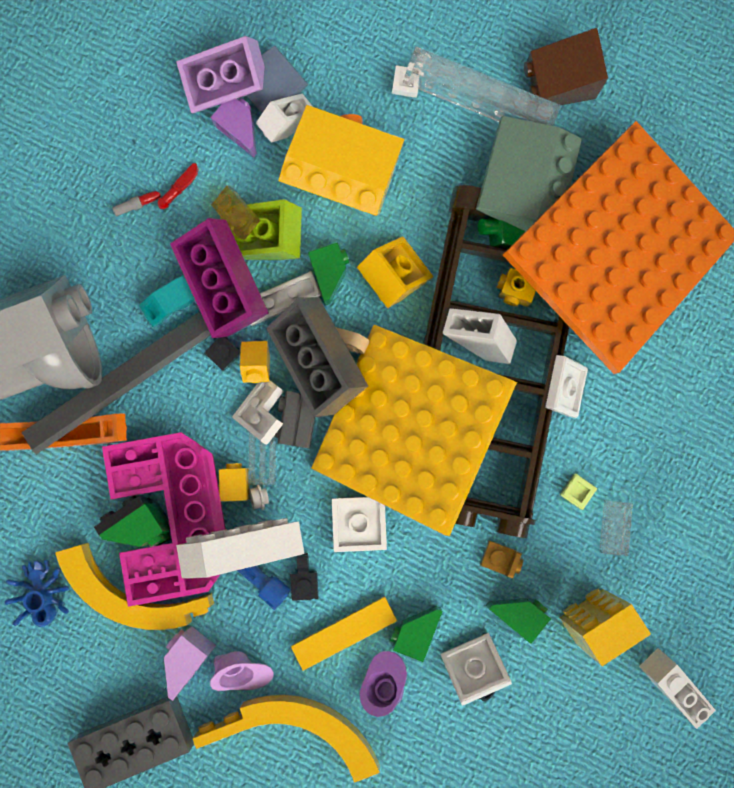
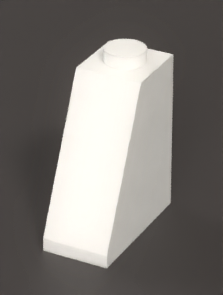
M449 309L443 330L445 336L485 361L511 364L517 340L500 314Z

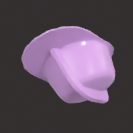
M234 651L215 657V674L210 679V686L217 691L255 690L267 685L273 679L274 672L271 667L265 664L251 663L245 653Z

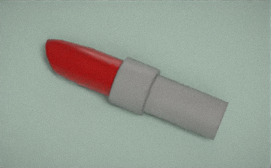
M152 191L141 196L137 195L126 202L113 206L112 209L115 215L119 216L129 211L143 208L144 205L159 199L161 194L157 191Z

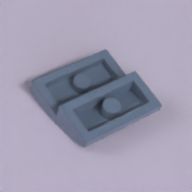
M276 46L262 54L265 66L263 90L247 95L261 113L264 112L271 101L298 95L308 85Z

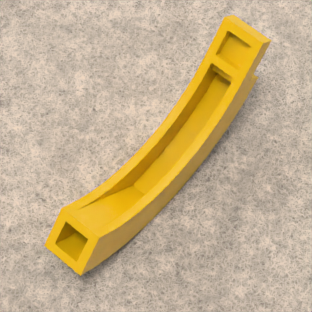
M89 543L55 552L65 578L80 598L106 618L129 627L145 630H165L187 626L192 622L190 613H193V617L208 613V608L214 604L212 593L179 603H145L128 607L126 594L115 587L103 575L93 558Z

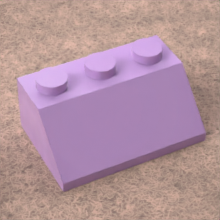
M244 36L176 61L190 111L193 114L263 90L265 66L258 41L250 37Z

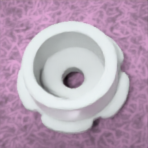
M257 485L256 488L249 489L253 510L259 508L264 510V504H269L266 488L261 489L260 485Z

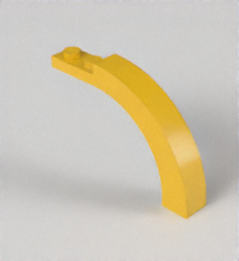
M268 695L244 701L240 707V715L237 711L223 718L224 721L220 723L207 722L198 727L199 731L193 737L194 745L198 749L256 726L266 724L292 725L306 729L328 742L344 760L354 783L380 773V764L373 749L356 726L327 705L300 696Z

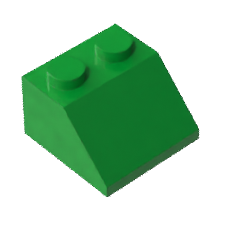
M144 504L99 536L102 540L138 547L149 545L152 548L155 545H162L171 538L169 535L171 531L169 519L160 505Z

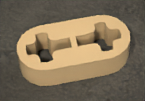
M336 327L349 351L359 354L365 353L370 342L367 338L358 333Z

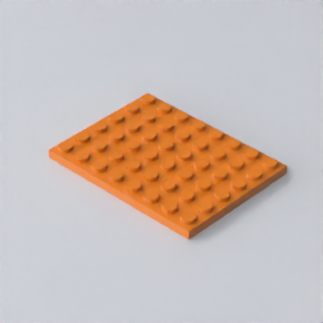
M635 121L515 241L503 256L613 374L621 372L734 242V228L642 126Z

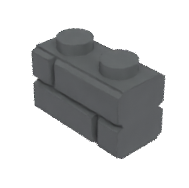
M286 391L285 397H280L278 412H283L281 419L283 425L276 432L274 438H278V444L310 449L315 418L301 393Z

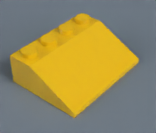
M306 105L287 151L278 181L377 216L381 212L405 139Z

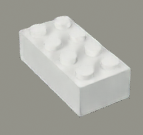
M287 518L238 526L235 529L215 531L206 535L191 536L186 538V543L176 545L182 578H207L304 554L299 521L288 523Z

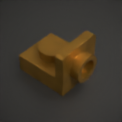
M488 540L480 566L513 579L515 573H520L524 560L521 559L522 553Z

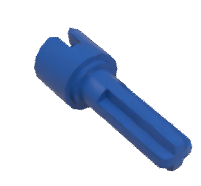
M257 566L237 570L259 589L258 597L273 610L285 600L291 591V588L277 576L268 577Z

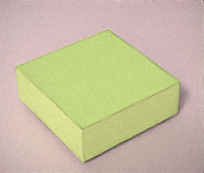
M574 473L559 495L580 510H583L597 488Z

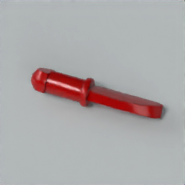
M192 163L176 182L171 185V188L163 197L159 198L157 202L159 209L168 208L169 204L194 181L199 170L196 163Z

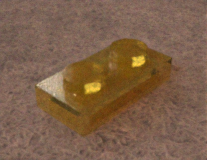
M227 185L211 204L240 239L245 240L261 221L237 192Z

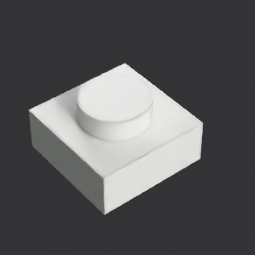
M396 65L392 94L417 98L421 69Z

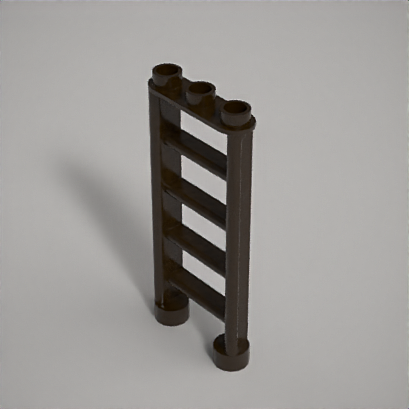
M459 185L455 186L452 191L449 206L451 216L424 345L440 351L443 330L450 308L500 314L508 326L551 334L542 383L501 375L517 382L513 391L539 396L529 445L493 437L488 447V450L527 458L517 508L467 497L455 524L475 527L477 514H483L498 518L495 532L527 539L530 525H535L536 520L532 519L533 508L553 410L545 407L556 355L564 356L569 326L557 313H555L554 322L451 300L460 253L509 262L503 256L508 249L463 240L467 220L479 221L480 219H489L490 216L476 210L481 188Z

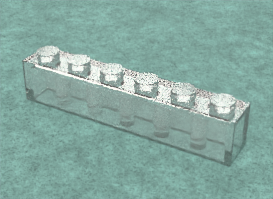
M419 47L414 49L403 80L404 84L417 87L419 90L498 122L502 116L553 126L561 106Z

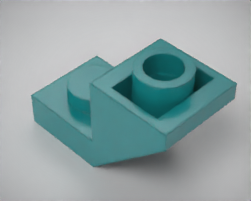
M183 274L154 291L139 307L151 326L154 327L160 325L173 312L188 307L195 299Z

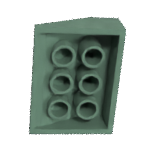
M502 116L497 128L476 210L526 231L571 186L582 138L560 127Z

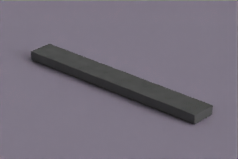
M198 312L102 378L99 385L89 389L86 388L23 431L22 434L31 450L37 455L210 336L211 334L201 313Z

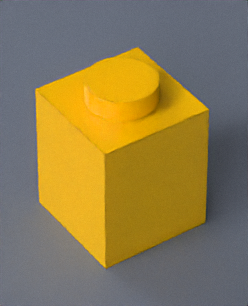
M268 341L241 342L240 371L243 383L269 382L270 353Z
M242 463L226 464V469H219L221 501L250 500L249 468H242Z

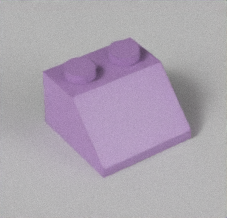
M192 626L187 631L181 629L166 646L169 652L164 657L168 698L172 701L216 647L214 643Z

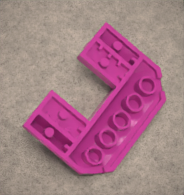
M182 432L103 446L102 450L110 499L164 490L172 543L119 553L128 607L209 592L221 574L207 578H182L176 545L186 543L187 537L226 530L213 454Z

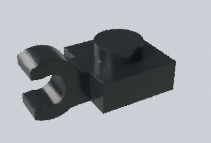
M308 553L298 555V572L290 574L292 601L318 599L317 571H309Z

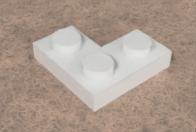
M270 380L269 382L257 383L232 418L267 445L283 425V423L269 413V410L284 391Z

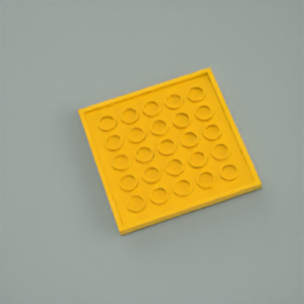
M373 325L367 338L370 341L364 354H360L356 364L368 387L334 414L311 469L445 536H450L517 382Z

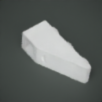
M659 648L639 666L696 729L716 711L681 668Z

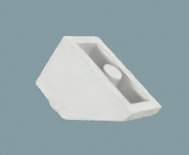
M303 94L271 101L256 124L271 143L288 138L296 132L306 105H312Z

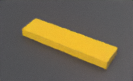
M384 596L291 645V648L304 671L397 622V619Z

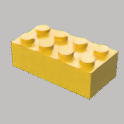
M604 589L591 591L585 596V601L579 605L574 603L568 606L563 611L564 615L559 617L575 643L601 666H604L651 635L631 603Z

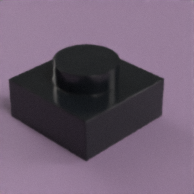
M226 337L218 338L204 352L222 371H225L241 353Z

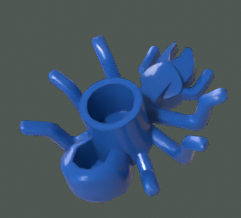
M38 560L34 561V568L31 562H28V569L26 565L22 566L24 575L32 581L33 586L25 581L6 580L8 585L22 586L30 590L26 595L5 600L6 605L23 601L26 609L25 612L14 620V626H17L30 614L33 623L38 627L51 624L57 614L56 607L53 604L58 605L59 610L64 614H68L69 610L64 607L65 603L53 598L52 594L68 591L69 586L46 589L59 578L60 568L54 570L53 576L48 581L42 582L46 577V573L50 570L48 560H44L45 570L44 565Z

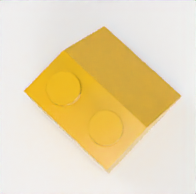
M403 236L374 249L357 266L363 278L370 284L387 308L401 302L434 277Z

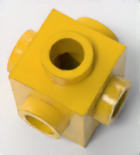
M510 268L506 274L502 273L497 284V288L501 289L498 297L503 298L504 303L518 307L519 304L528 307L532 303L536 290L516 269Z

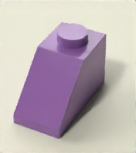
M242 98L222 103L211 116L214 126L254 158L257 151L254 120L250 110L251 106Z

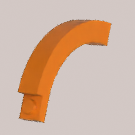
M125 414L91 417L47 448L127 441ZM36 422L0 423V451L31 450L22 432Z

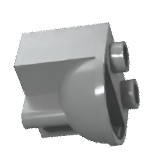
M66 275L0 299L1 400L42 384L60 389H78L82 387L89 389L101 383V359L93 333L85 317L92 314V305L82 285L77 284L71 287Z

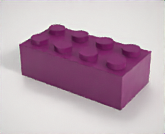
M208 218L170 243L212 338L229 337L269 314L226 220Z

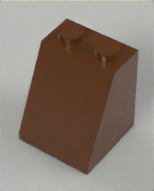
M597 28L530 51L527 62H524L525 76L527 78L530 77L529 95L531 102L535 101L536 110L597 98L608 80Z

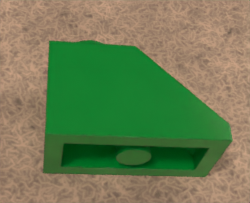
M338 242L308 252L325 306L331 304L346 274L345 265L349 264L345 248L340 250Z
M527 598L489 601L486 604L490 611L530 644H532L551 620L545 614L548 609L536 599L533 602H530Z
M431 607L402 620L400 627L395 626L390 637V641L393 642V651L424 662L443 612L441 607Z

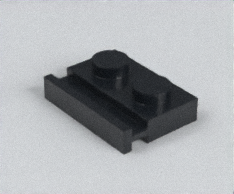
M136 495L129 497L122 503L123 507L116 512L110 511L99 519L101 522L94 526L96 532L100 535L142 505L153 504L152 500L149 497H136Z

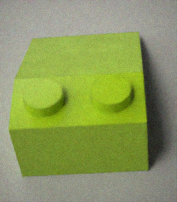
M283 199L221 208L220 219L227 221L244 260H288L300 258L302 207Z

